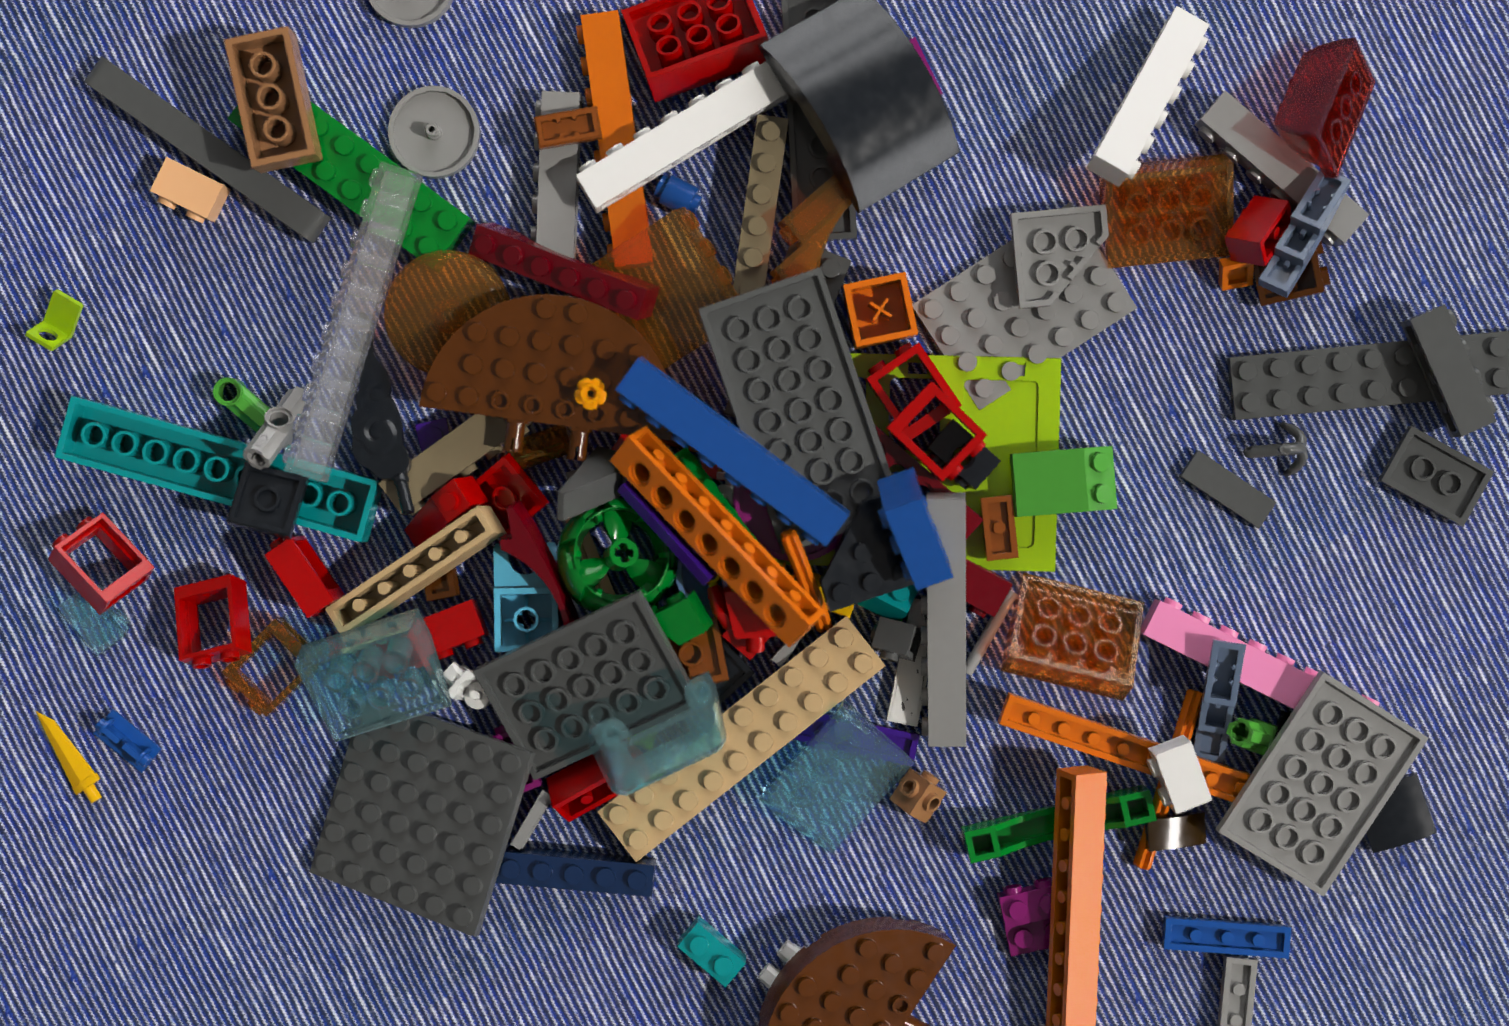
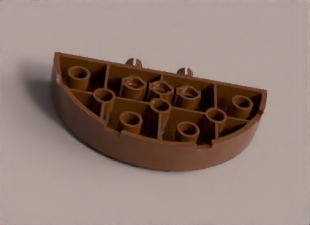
M542 294L514 298L496 304L468 320L450 337L434 359L426 376L419 402L420 407L504 418L507 424L502 450L512 451L513 439H515L513 452L523 453L525 425L529 424V421L567 426V430L571 431L566 459L575 460L576 449L579 447L578 461H585L587 459L589 433H593V430L632 435L647 426L658 439L674 441L671 438L673 432L665 426L659 429L645 419L646 412L638 406L635 409L628 407L619 399L621 394L615 390L636 360L641 356L666 374L660 359L652 347L637 330L615 313L595 303L565 295ZM589 378L592 380L596 378L604 384V391L607 393L606 400L594 410L584 409L583 405L578 404L575 400L574 392L578 389L577 384L582 379ZM590 390L587 392V395L592 397L594 393Z
M871 917L837 926L821 934V938L807 948L803 947L786 963L766 994L759 1013L760 1020L758 1026H930L912 1016L911 1013L956 945L945 932L912 919L908 921L893 919L892 917Z

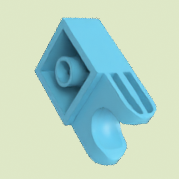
M547 542L546 544L557 563L556 543ZM496 543L493 548L495 652H510L558 629L559 607L544 581L535 572L531 574H519L510 563V554L501 550L500 543ZM525 611H530V616L536 618L535 624H531L529 629H524V624L518 623L519 616H523Z

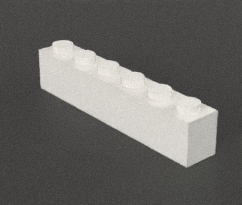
M1178 6L1175 7L1151 47L1086 169L1118 187L1126 178L1133 179L1141 165V162L1137 161L1140 153L1146 154L1155 137L1151 136L1154 127L1159 130L1168 115V112L1164 110L1167 103L1172 105L1182 89L1177 84L1181 78L1186 80L1195 65L1190 60L1194 54L1199 55L1208 41L1204 34L1210 24Z

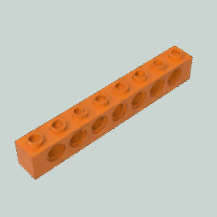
M647 426L627 437L610 459V462L663 518L672 525L686 542L696 550L708 565L720 575L731 589L744 600L753 612L768 625L776 636L790 648L826 612Z

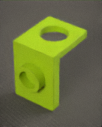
M56 289L52 293L44 320L26 331L25 336L46 349L54 351L73 337L84 305ZM40 332L50 333V334H52L53 336H55L56 339H55V340L45 339V338L41 337V336L39 335V333H40Z

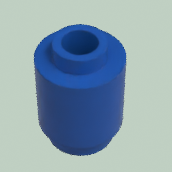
M664 174L653 197L659 199L660 204L684 216H687L689 212L695 214L702 200V196L698 195L700 188L675 175L669 177Z

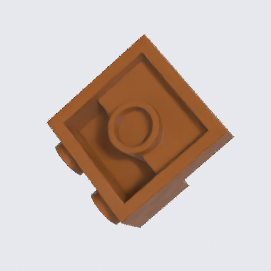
M715 617L711 618L713 624L706 632L681 645L668 638L695 689L699 688V686L729 681L719 623Z

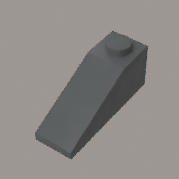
M597 446L558 491L557 520L565 521L620 497L617 490L627 479L610 462V459L616 453L615 450Z

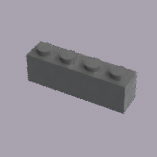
M1446 304L1400 322L1451 438L1465 436L1496 422L1497 420L1494 416V413H1496L1495 405L1491 398L1486 396L1481 386L1483 384L1482 376L1479 370L1472 366L1468 357L1470 355L1469 346L1463 338H1460L1457 332V319L1452 310L1447 309Z

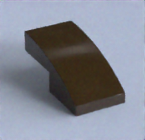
M1204 811L1172 813V816L1156 817L1157 821L1145 823L1146 849L1148 851L1170 850L1207 843Z

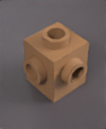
M909 768L889 800L910 816L926 824L934 811L939 808L947 792L937 785L940 780L930 772L923 770L920 774Z

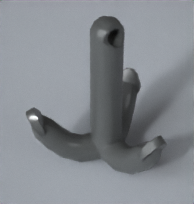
M1281 422L1279 426L1292 435L1296 442L1248 446L1244 449L1243 453L1247 458L1297 455L1296 460L1283 473L1287 477L1296 474L1305 466L1308 459L1307 437L1297 426Z

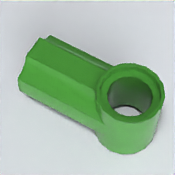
M222 378L213 387L215 400L221 405H225L257 433L263 425L264 415L270 407L252 393L239 379ZM230 383L234 384L237 388V395L231 401L227 400L223 393L225 386Z
M1239 717L1235 722L1229 723L1226 733L1229 735L1232 744L1264 755L1275 738L1278 726L1251 717L1250 720Z

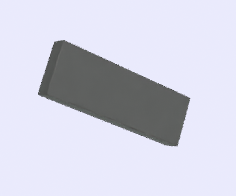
M1199 450L1195 451L1179 475L1180 478L1255 528L1261 527L1277 503Z

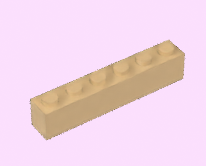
M476 506L325 608L341 636L357 634L507 532L491 506Z

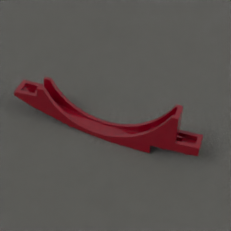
M514 501L507 507L511 533H507L505 539L499 540L501 550L524 562L544 581L558 604L564 625L579 619L573 601L563 587L559 577L557 563L538 526L522 501Z

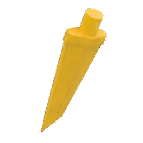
M36 711L75 795L84 792L91 804L101 799L102 796L94 785L100 780L97 772L95 773L55 720Z

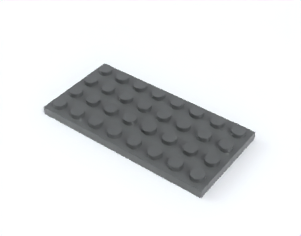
M821 267L698 309L738 428L850 511V515L834 536L844 533L856 515V509L861 500L880 494L877 480L891 476V472ZM769 504L766 505L782 554H785L786 551L780 534L782 531L790 528L797 530L803 547L813 544L802 535L804 531L795 523L792 526L787 525L776 516L778 511Z

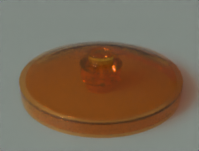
M441 250L427 253L409 262L393 279L385 300L384 321L386 331L392 345L402 358L417 369L428 373L434 359L444 344L460 327L482 311L510 300V296L501 277L483 260L460 251Z

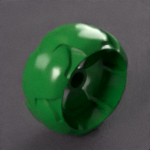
M622 496L570 518L561 532L556 549L557 570L563 587L578 605L591 612L629 595L608 594L599 587H595L604 578L609 569L612 571L626 569L634 583L640 587L639 589L643 592L650 607L658 603L669 591L678 569V557ZM604 521L605 529L612 544L604 550L603 558H591L580 561V549L585 536L594 526ZM632 525L634 527L639 526L649 536L655 552L652 560L638 558L639 551L637 545L632 540L627 539ZM620 548L626 553L624 562H621V557H615V552Z

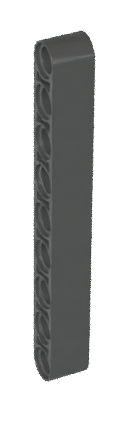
M103 56L100 57L84 80V83L314 244L331 220V217L269 173H259L251 168L249 159Z

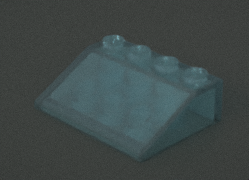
M418 608L304 644L294 663L299 676L335 742L452 705L432 635Z
M844 699L811 735L808 741L801 746L764 787L759 800L783 821L830 853H833L909 770L915 761Z

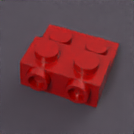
M510 453L503 456L476 480L489 500L485 506H491L507 533H511L507 514V507L511 503L521 500L531 517L549 503L548 499ZM506 534L501 536L500 539H505Z

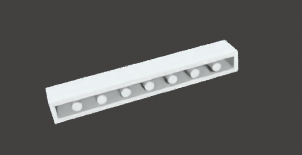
M756 61L742 70L743 75L734 81L731 78L725 79L715 86L716 91L707 97L704 94L695 97L688 102L689 108L679 114L677 110L668 113L660 120L662 124L651 130L650 127H646L638 131L633 136L635 140L623 146L622 143L613 146L606 152L607 157L596 163L595 159L583 164L578 169L580 173L576 175V181L596 214L757 118V114L762 115L787 100L788 96L768 62L766 61L760 65Z

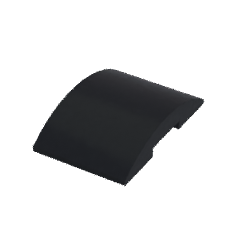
M839 0L758 46L791 103L795 100L798 102L829 155L825 159L857 213H860L959 153L950 117L929 71L905 33L876 0Z

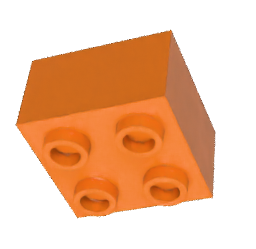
M906 272L853 282L842 286L841 289L854 350L913 338L918 335Z

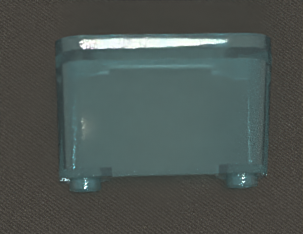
M709 672L693 678L685 687L684 696L690 709L634 736H631L624 723L617 719H607L590 727L588 745L612 792L622 796L630 795L717 753L723 748L727 734L716 685Z

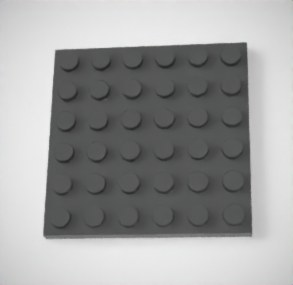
M364 693L309 872L467 935L479 936L536 753L375 694Z

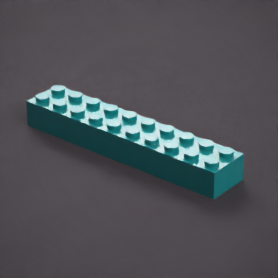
M71 396L54 457L231 506L245 462L249 463L243 457V451L249 443L87 398ZM279 452L269 468L305 476L309 479L296 525L357 542H368L383 490L379 485L382 480Z

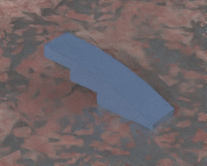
M1323 167L1320 169L1292 213L1289 226L1275 246L1273 257L1258 279L1259 286L1287 298L1330 225L1351 184V179Z
M1213 639L1193 744L1197 756L1224 763L1228 734L1226 732L1229 723L1233 719L1234 707L1236 708L1246 644Z

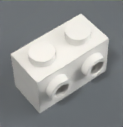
M1181 735L1148 748L1151 758L1147 760V764L1152 776L1159 778L1161 788L1157 789L1164 807L1169 806L1176 814L1213 801L1192 742L1186 736Z

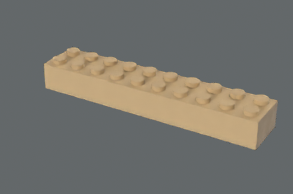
M847 616L647 772L649 779L621 793L597 813L635 862L639 861L883 669L885 664Z

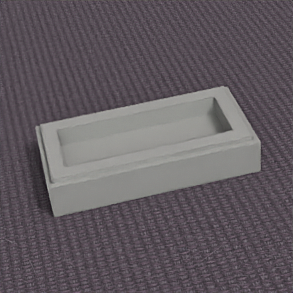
M547 786L539 794L510 844L519 850L523 849L551 802Z

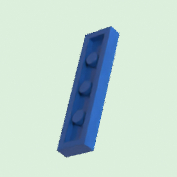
M1164 915L1161 947L1168 950L1289 959L1292 927L1284 924Z

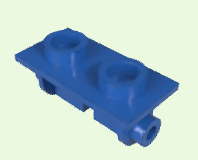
M114 709L94 727L96 728L93 733L141 773H143L162 749Z

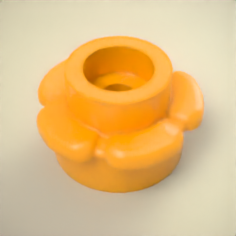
M585 378L577 384L578 389L574 392V397L578 404L583 405L584 409L594 410L598 405H602L605 402L607 393L604 391V384L600 380ZM590 390L594 393L592 397L587 395V392Z

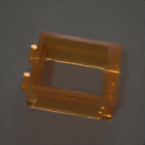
M283 617L275 618L251 642V654L240 656V660L231 662L222 673L227 677L225 682L233 691L237 693L241 691L249 699L247 704L258 715L264 714L267 717L274 714L326 660ZM275 636L306 668L271 701L240 669Z

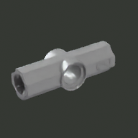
M298 386L288 389L277 406L266 411L263 425L243 451V457L252 467L260 470L265 467L269 468L282 448L292 444L294 431L314 404L313 397L307 393L306 389Z

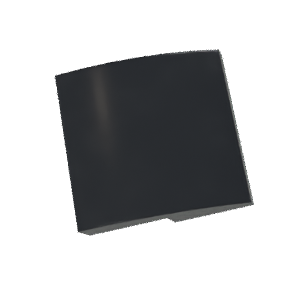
M1417 772L1404 775L1366 832L1373 853L1402 846L1437 833Z

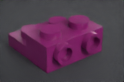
M1051 877L1037 879L1033 881L1034 885L1022 887L1021 884L1008 885L1003 887V892L996 893L1011 956L1049 948Z

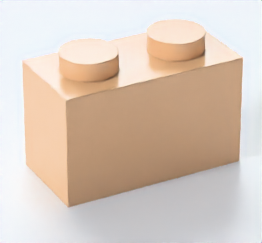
M166 157L150 191L159 195L157 202L175 210L177 205L188 209L185 214L186 216L203 224L205 218L214 223L216 222L231 189Z

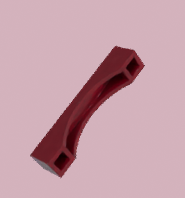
M494 222L476 225L468 253L635 320L652 316L660 290L659 286L636 277L603 269L555 252L532 241L520 232Z

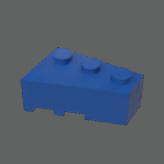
M914 467L877 480L883 509L878 510L884 528L891 527L893 535L889 536L895 555L901 553L904 561L900 562V566L906 581L912 579L918 591L954 578L937 527L928 510L926 498L920 490Z

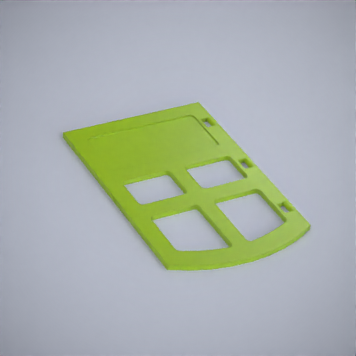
M850 353L858 377L864 378L865 381L866 378L871 376L868 372L871 367L882 360L888 364L897 358L895 354ZM916 355L878 380L889 398L890 382L894 378L932 379L928 372L927 374L908 373V363H921ZM928 355L962 404L959 408L987 434L983 439L986 443L985 447L1001 460L976 490L970 486L965 490L954 480L950 481L948 478L940 481L952 492H965L966 505L980 517V498L1012 495L1013 498L1010 454L1059 450L1061 358H1046L1044 362L1035 364L1027 357L975 356L977 358L976 367L972 371L966 372L958 366L960 356ZM1008 362L1026 365L1024 376H1019L1013 381L1004 379L1001 370L1003 365ZM981 379L1006 381L1011 390L979 410L965 389L964 383L967 380ZM866 382V401L873 422L889 437V431L886 429L889 425V414ZM952 413L939 421V433L951 419H954L974 436ZM959 447L954 451L953 457L962 449V447ZM905 450L911 457H913L919 464H921L927 471H929L909 450ZM923 451L927 456L931 453L930 451ZM970 455L960 463L962 466L968 463ZM898 464L892 465L889 468L890 472L904 471V468ZM1057 514L1015 517L1019 558L986 561L982 522L966 540V559L988 570L1055 572ZM832 550L822 557L809 560L810 565L828 566L835 552ZM774 558L780 565L784 562L786 565H791L789 561Z

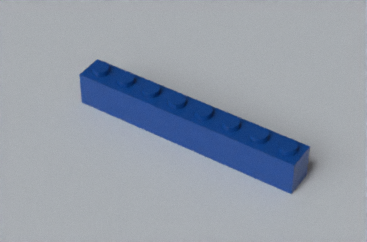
M641 356L636 360L615 389L621 394L619 399L632 409L638 406L647 413L645 419L655 427L661 429L662 426H665L673 432L671 438L684 448H687L689 445L699 452L697 457L709 467L713 468L716 464L726 472L723 476L730 483L737 487H740L741 484L752 491L750 497L764 507L767 504L771 505L778 511L776 516L789 526H792L793 523L804 530L802 535L817 546L819 543L827 546L849 517L850 511L644 357Z

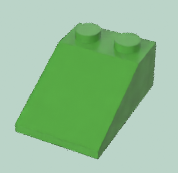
M1113 446L1010 454L1014 517L1117 509Z

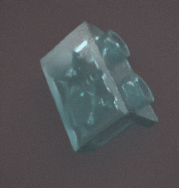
M97 585L101 589V591L104 590V588L101 585ZM78 592L56 608L96 658L128 635V624L130 622L119 608L114 610L113 607H110L99 615Z

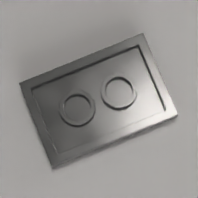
M1408 426L1381 473L1378 482L1457 526L1464 527L1494 471L1419 429Z

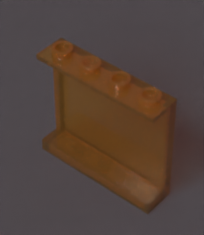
M686 207L673 210L591 264L603 269L630 275L660 287L652 316L649 318L635 320L612 310L609 311L624 319L642 335L660 359L664 370L708 343L698 309L741 295L740 293L737 294L731 284L733 280L730 272L725 266H721L716 259V250L709 239L704 238L698 229L699 221L692 211L687 210Z

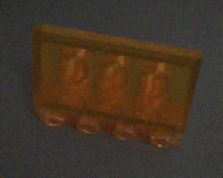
M1225 154L1141 162L1133 179L1126 178L1119 187L1099 176L1100 205L1106 204L1109 237L1105 240V250L1108 268L1230 256L1228 247L1225 244V236L1227 231L1234 225V163Z
M1023 573L1006 639L1001 671L1123 701L1134 685L1145 602Z

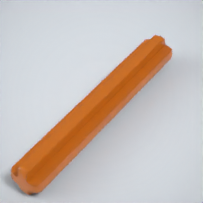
M794 528L784 530L780 534L781 541L798 584L826 612L815 624V627L820 633L828 631L833 627L832 620L797 530Z

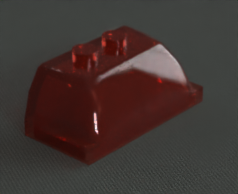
M1346 38L1325 43L1305 52L1299 61L1293 78L1289 81L1288 90L1279 105L1278 113L1274 120L1277 131L1289 148L1305 161L1320 166L1325 178L1338 177L1376 83L1356 38Z

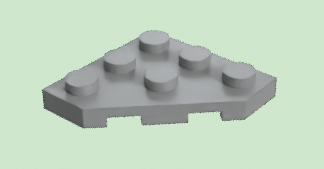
M1106 204L1010 214L1018 309L1048 307L1056 301L1063 290L1109 237Z

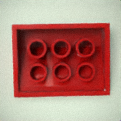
M648 0L621 10L655 103L741 72L756 61L759 64L766 62L758 46L769 39L753 0Z

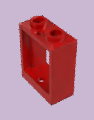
M910 342L906 343L894 352L897 358L888 364L882 360L868 370L871 376L866 378V382L892 419L899 414V411L878 380L914 355L919 358L936 385L958 407L962 406L920 343L914 346ZM941 404L910 426L907 425L902 431L912 440L951 412Z
M932 381L886 427L940 481H944L946 478L952 481L964 468L960 463L968 455L974 458L986 446L983 439L987 434ZM934 397L974 434L967 444L942 469L902 431Z
M103 512L94 519L91 516L85 518L77 525V531L70 536L65 533L58 537L51 545L53 550L48 558V561L99 615L147 581L155 568ZM95 535L129 570L102 591L68 555Z
M292 534L291 540L279 537L269 545L272 550L264 556L307 618L322 615L326 612L325 608L345 596L305 536H293Z
M227 574L174 588L179 661L192 665L193 669H206L211 667L214 662H235L240 660V656L252 653L245 580L232 574ZM228 598L231 643L201 650L198 605Z

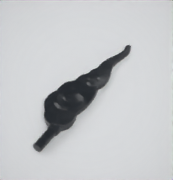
M362 312L360 318L364 324V334L359 353L362 373L360 376V389L356 396L357 410L351 419V431L353 434L352 452L357 462L364 468L372 471L380 480L393 481L397 489L402 514L409 515L415 512L408 484V472L411 469L412 460L407 448L404 446L403 423L399 410L391 398L392 387L389 375L374 354L373 323L369 316Z

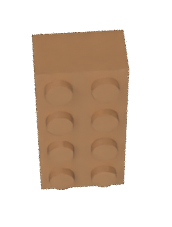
M288 26L224 39L251 168L259 173H265L323 160L296 34Z

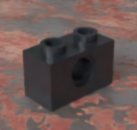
M951 419L926 447L931 452L928 457L942 469L953 458L954 451L959 447L963 448L973 436L958 422ZM984 447L974 458L970 456L968 463L963 466V470L953 480L965 490L969 486L976 490L1001 460Z

